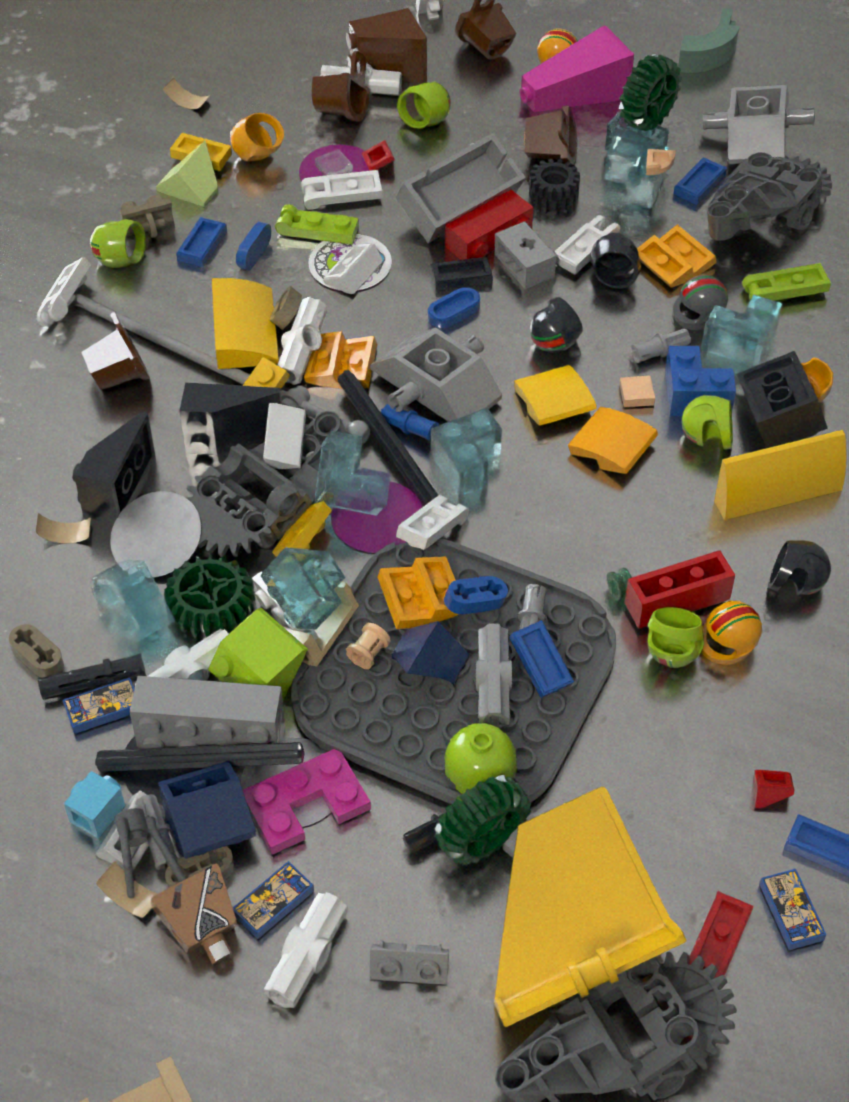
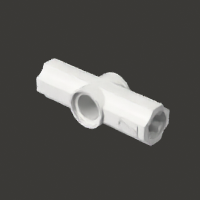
M359 62L357 63V71H358V74H359V72H360V64H359ZM366 63L365 85L370 88L369 97L372 94L400 96L402 73L373 70L371 65ZM322 65L321 76L342 73L350 74L351 66Z
M304 298L291 330L285 332L282 336L283 352L278 366L290 374L286 381L287 383L293 385L301 383L312 351L319 349L321 346L322 337L320 329L327 313L325 310L327 305L320 299Z
M219 629L191 648L187 646L176 648L167 656L164 665L148 676L207 681L210 675L208 668L220 642L228 635V632L225 629Z
M328 892L325 894L318 893L300 926H294L289 932L282 948V958L264 988L265 995L275 1004L284 1008H295L313 973H319L324 967L331 950V941L348 912L347 905L337 896Z

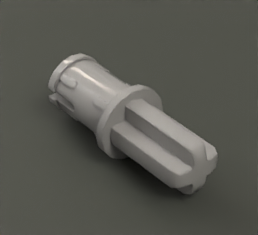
M681 329L666 335L658 333L655 334L654 338L632 344L631 348L633 350H631V353L637 363L661 355V357H665L668 354L669 346H686L691 343V337L687 329Z
M538 584L526 586L523 610L519 611L518 614L520 621L519 630L540 620L543 623L545 622L546 617L543 614L545 596L547 594L545 587L541 586L540 592L537 594Z
M152 794L138 798L135 801L136 808L143 809L146 818H155L159 833L175 860H178L168 833L171 827L169 824H165L156 796ZM148 833L146 837L157 870L164 869L166 860L151 834Z

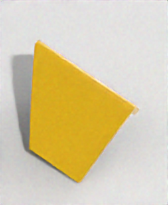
M604 786L518 825L494 1004L504 1027L510 1026L577 993L583 998L589 995L588 990L607 981L611 984L619 981L618 974L687 942L683 931L666 911L610 794Z

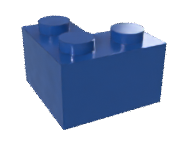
M669 346L665 368L669 416H682L686 406L695 398L703 395L717 396L730 400L733 411L736 395L733 368H702L699 346Z

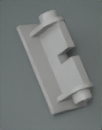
M380 940V944H372V947H370V980L447 985L449 949H443L442 944H438V946L415 944L414 950H408L407 944L387 943Z

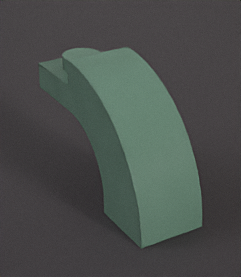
M722 8L719 25L713 32L700 36L684 35L678 64L682 73L709 71L722 66L731 59L736 51L740 26H735L736 21L731 20L732 9Z

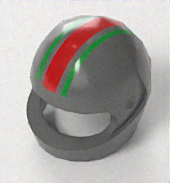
M702 274L691 278L682 286L680 296L673 305L675 321L680 326L690 330H703L714 326L725 312L728 303L727 289L719 279L711 275ZM685 305L699 313L700 317L696 320L688 319L681 313L680 307Z

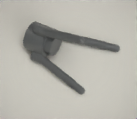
M140 808L128 809L115 816V823L121 841L128 898L132 899L135 896L130 847L144 844L147 841L146 835L148 833L151 834L178 881L181 882L186 879L159 833L154 817L146 818L143 809Z

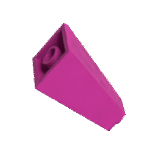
M606 25L602 26L522 75L521 88L519 90L520 98L533 112L562 109V106L567 105L569 107L620 101L619 97L623 94L622 87L627 82L626 77H629L632 73L634 54Z

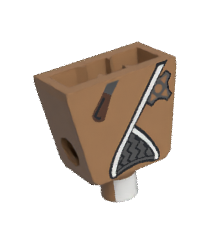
M218 863L151 897L153 910L186 953L203 946L212 964H216L233 954L223 934L233 930L237 921Z

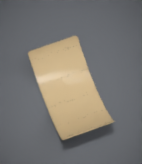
M174 77L163 88L172 101L188 109L200 108L209 98V96L200 97L189 93L181 87Z
M38 513L36 534L52 542L77 543L89 537L91 518L77 523H62L52 521Z
M116 861L109 866L96 882L97 886L117 905L141 918L145 917L152 908L151 897L158 894L148 890L134 880L135 896L132 899L128 898L124 870Z

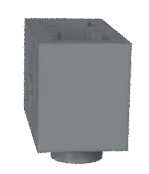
M526 222L495 233V256L524 289L555 277L557 257L554 250L549 248L540 239L539 234L533 231Z

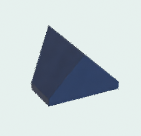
M437 621L407 629L393 651L392 659L396 660L407 674L441 678L454 684L469 659V653Z

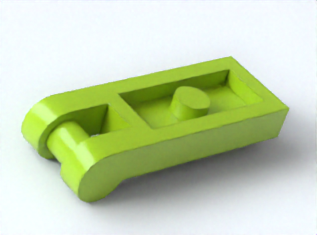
M287 204L283 206L280 212V218H278L275 224V230L284 236L353 245L359 228V218L325 214L316 211H302L293 205Z
M821 263L748 275L743 279L742 285L744 290L750 293L749 300L752 306L761 307L769 301L829 292L831 282Z

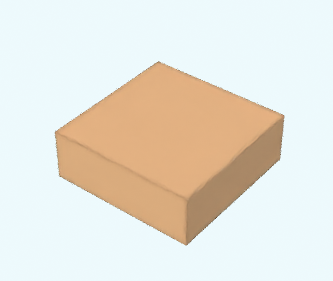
M651 376L620 378L619 387L624 407L652 406L655 404Z

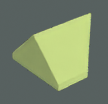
M206 141L201 143L167 173L156 186L158 192L202 207L209 203L219 190Z

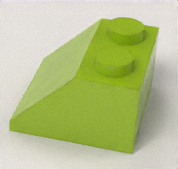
M259 608L220 642L208 670L221 682L281 686L283 701L308 648L264 609Z

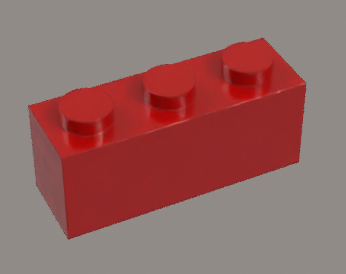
M511 189L445 225V247L460 260L484 257L489 252L495 250V233L522 222H526L532 229L534 207Z
M721 550L629 578L627 581L625 605L637 627H646L652 613L660 608L675 607L693 612L730 600L735 573Z

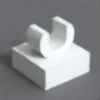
M416 0L415 6L418 14L427 13L429 20L439 19L437 11L442 10L444 0Z

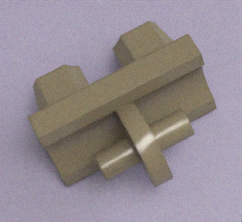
M160 194L150 196L146 204L137 206L136 202L129 201L121 205V220L129 219L139 222L144 232L148 231L151 238L157 237V229L175 224L170 198L163 199ZM131 227L128 229L126 237L135 235Z

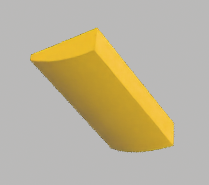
M212 278L215 350L218 369L257 366L263 357L274 364H278L276 327L270 321L274 309L272 288L244 279Z
M839 430L722 459L714 502L723 519L728 520L842 491L846 473V437L844 431Z

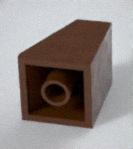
M409 8L349 21V33L346 34L347 45L350 49V55L347 56L348 67L351 66L353 51H358L366 57V63L371 65L373 70L401 72L402 82H427V37Z

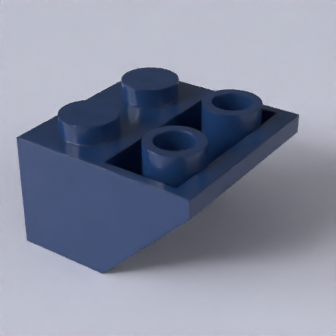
M229 761L158 782L165 819L171 827V831L184 859L200 856L209 851L238 844L243 840L256 837V830L240 781Z

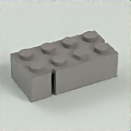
M494 133L428 168L426 173L423 171L403 182L396 199L427 243L444 235L445 225L511 189L516 193L526 177L512 158L506 160L500 172L497 171L508 152Z
M137 676L129 711L137 749L283 743L285 731L281 686Z

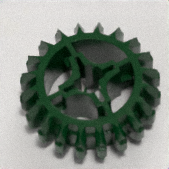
M654 53L653 55H647L644 60L640 59L637 67L632 68L631 75L626 77L627 82L622 87L623 94L619 97L622 101L619 105V110H621L620 117L630 127L647 132L650 129L654 130L657 125L663 123L664 118L669 117V112L671 108H674V102L678 99V91L681 89L679 85L682 80V76H680L681 69L677 67V63L666 56Z
M211 554L208 560H201L197 556L195 563L191 564L184 561L183 569L174 568L173 577L167 578V588L164 589L163 594L164 601L166 602L164 604L168 616H170L173 625H179L182 633L191 630L194 638L201 633H205V636L208 637L219 629L233 631L237 624H241L247 618V615L252 614L253 604H255L254 601L256 600L254 582L248 576L246 568H240L236 560L228 563L224 555L219 560H215Z
M501 775L496 778L489 777L485 782L479 781L475 787L466 789L463 795L456 797V801L446 807V813L439 817V823L435 827V838L439 842V847L455 864L462 863L465 865L471 861L476 863L482 857L488 858L492 852L500 850V847L509 839L519 824L527 821L526 818L531 813L530 806L532 804L527 798L528 795L519 783L515 782L511 777Z

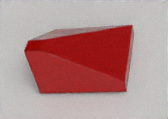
M386 140L361 153L369 171L378 170L395 160Z
M754 770L755 808H764L794 795L795 790L791 773Z

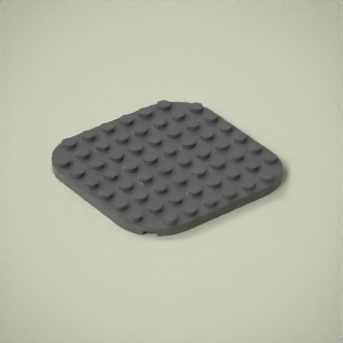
M439 538L425 550L412 547L408 542L396 546L393 542L376 552L366 562L354 580L351 589L359 606L319 665L316 667L304 662L301 663L293 679L291 690L294 716L304 734L319 747L327 751L333 749L340 751L345 759L453 804L456 801V797H460L463 794L455 789V784L445 774V752L451 737L460 729L474 723H479V692H476L478 629L485 627L487 624H500L501 627L508 629L509 636L511 633L518 631L520 628L518 614L519 611L523 610L525 588L530 584H538L537 594H539L541 586L547 590L543 614L546 617L544 625L574 682L572 685L541 699L509 638L508 654L509 661H512V690L509 692L510 721L509 725L501 727L500 730L510 737L516 749L517 771L513 780L519 783L528 795L529 801L532 802L553 781L611 670L616 651L615 629L612 628L606 617L607 612L597 601L570 586ZM446 556L455 580L494 576L500 578L507 585L508 593L503 605L499 609L460 614L439 622L469 653V659L454 684L441 678L407 674L400 664L392 659L393 651L409 628L396 629L377 578L381 568L412 567L415 558ZM366 623H374L380 626L391 639L388 647L382 648L375 656L374 665L370 669H363L355 665L346 655V648L358 640Z

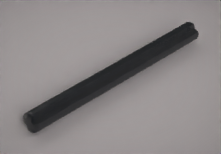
M345 370L338 376V383L423 506L427 505L439 495L356 376L350 370Z
M300 742L100 750L97 752L95 765L100 772L207 768L229 761L232 767L291 765L303 763L305 752Z

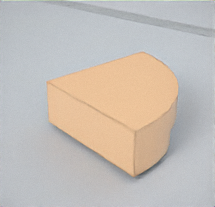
M648 149L646 175H657L669 170L674 164L676 151Z

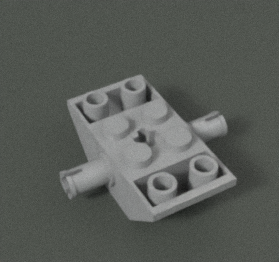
M787 85L732 88L728 112H703V130L728 128V164H741L750 155L758 152L768 153L772 157L785 158L787 128L790 125H814L815 108L789 109Z
M432 328L411 335L370 364L372 371L399 388L387 397L388 404L393 410L396 408V412H401L406 406L417 400L460 430L502 399V393L482 357L477 355L484 350V344L479 337L476 339V335H471L460 344L439 329Z

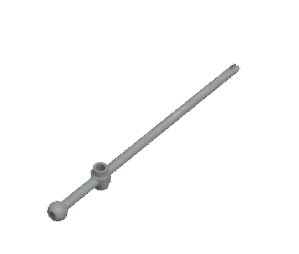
M75 294V299L73 300L75 305L113 323L114 321L110 314L115 312L125 329L234 381L244 384L250 374L238 368L218 369L216 358L81 294ZM297 386L295 389L292 388L287 392L282 389L280 390L282 405L304 409L306 415L312 418L326 411L308 402L311 398L310 393L302 386ZM340 417L348 432V440L352 444L361 445L368 440L370 429L364 421L355 420L350 422Z

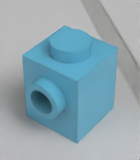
M91 771L83 781L75 784L70 797L64 802L69 822L99 839L113 822L115 816L125 807L120 784L109 776L101 777Z

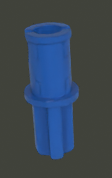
M386 404L384 409H381V414L388 424L401 428L405 434L413 433L433 441L439 433L440 425L438 422L419 416L415 410L396 412V408L393 410L389 404Z

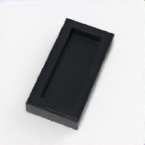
M487 257L430 264L435 291L493 284V275Z

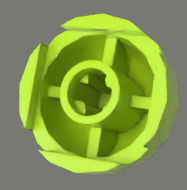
M474 723L463 727L451 737L445 752V774L455 784V789L461 794H464L466 789L475 787L479 781L485 782L489 777L496 778L497 776L504 775L514 779L516 775L517 758L515 746L510 737L498 727L487 723Z

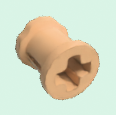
M366 623L362 628V635L354 644L351 643L346 648V655L355 665L363 669H370L374 665L375 656L382 648H386L390 644V636L380 626L374 623Z

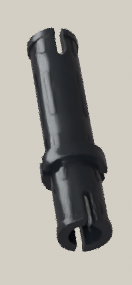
M138 653L137 655L110 661V658H106L100 664L43 678L39 677L38 685L41 697L44 700L106 683L109 685L118 680L146 675L142 655Z

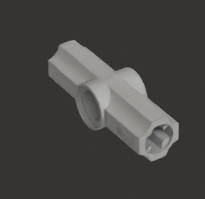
M487 624L485 627L478 629V660H476V692H479L478 718L479 723H487L501 729V727L509 725L510 721L509 692L512 690V661H509L508 654L509 635L508 629L501 627L500 624Z

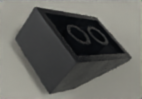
M795 351L737 373L766 448L795 442L828 429L818 398Z
M185 382L179 412L186 453L218 455L230 451L231 447H236L238 443L245 447L265 441L269 403L282 404L280 388Z
M140 412L86 451L81 463L75 465L72 479L76 483L77 500L81 504L83 517L114 524L123 509L132 502L155 457L147 412Z

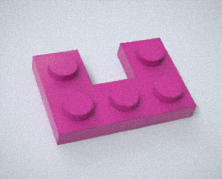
M335 749L243 789L250 815L272 855L306 840L305 832L293 812L294 809L323 796L338 824L371 810V801L342 752Z

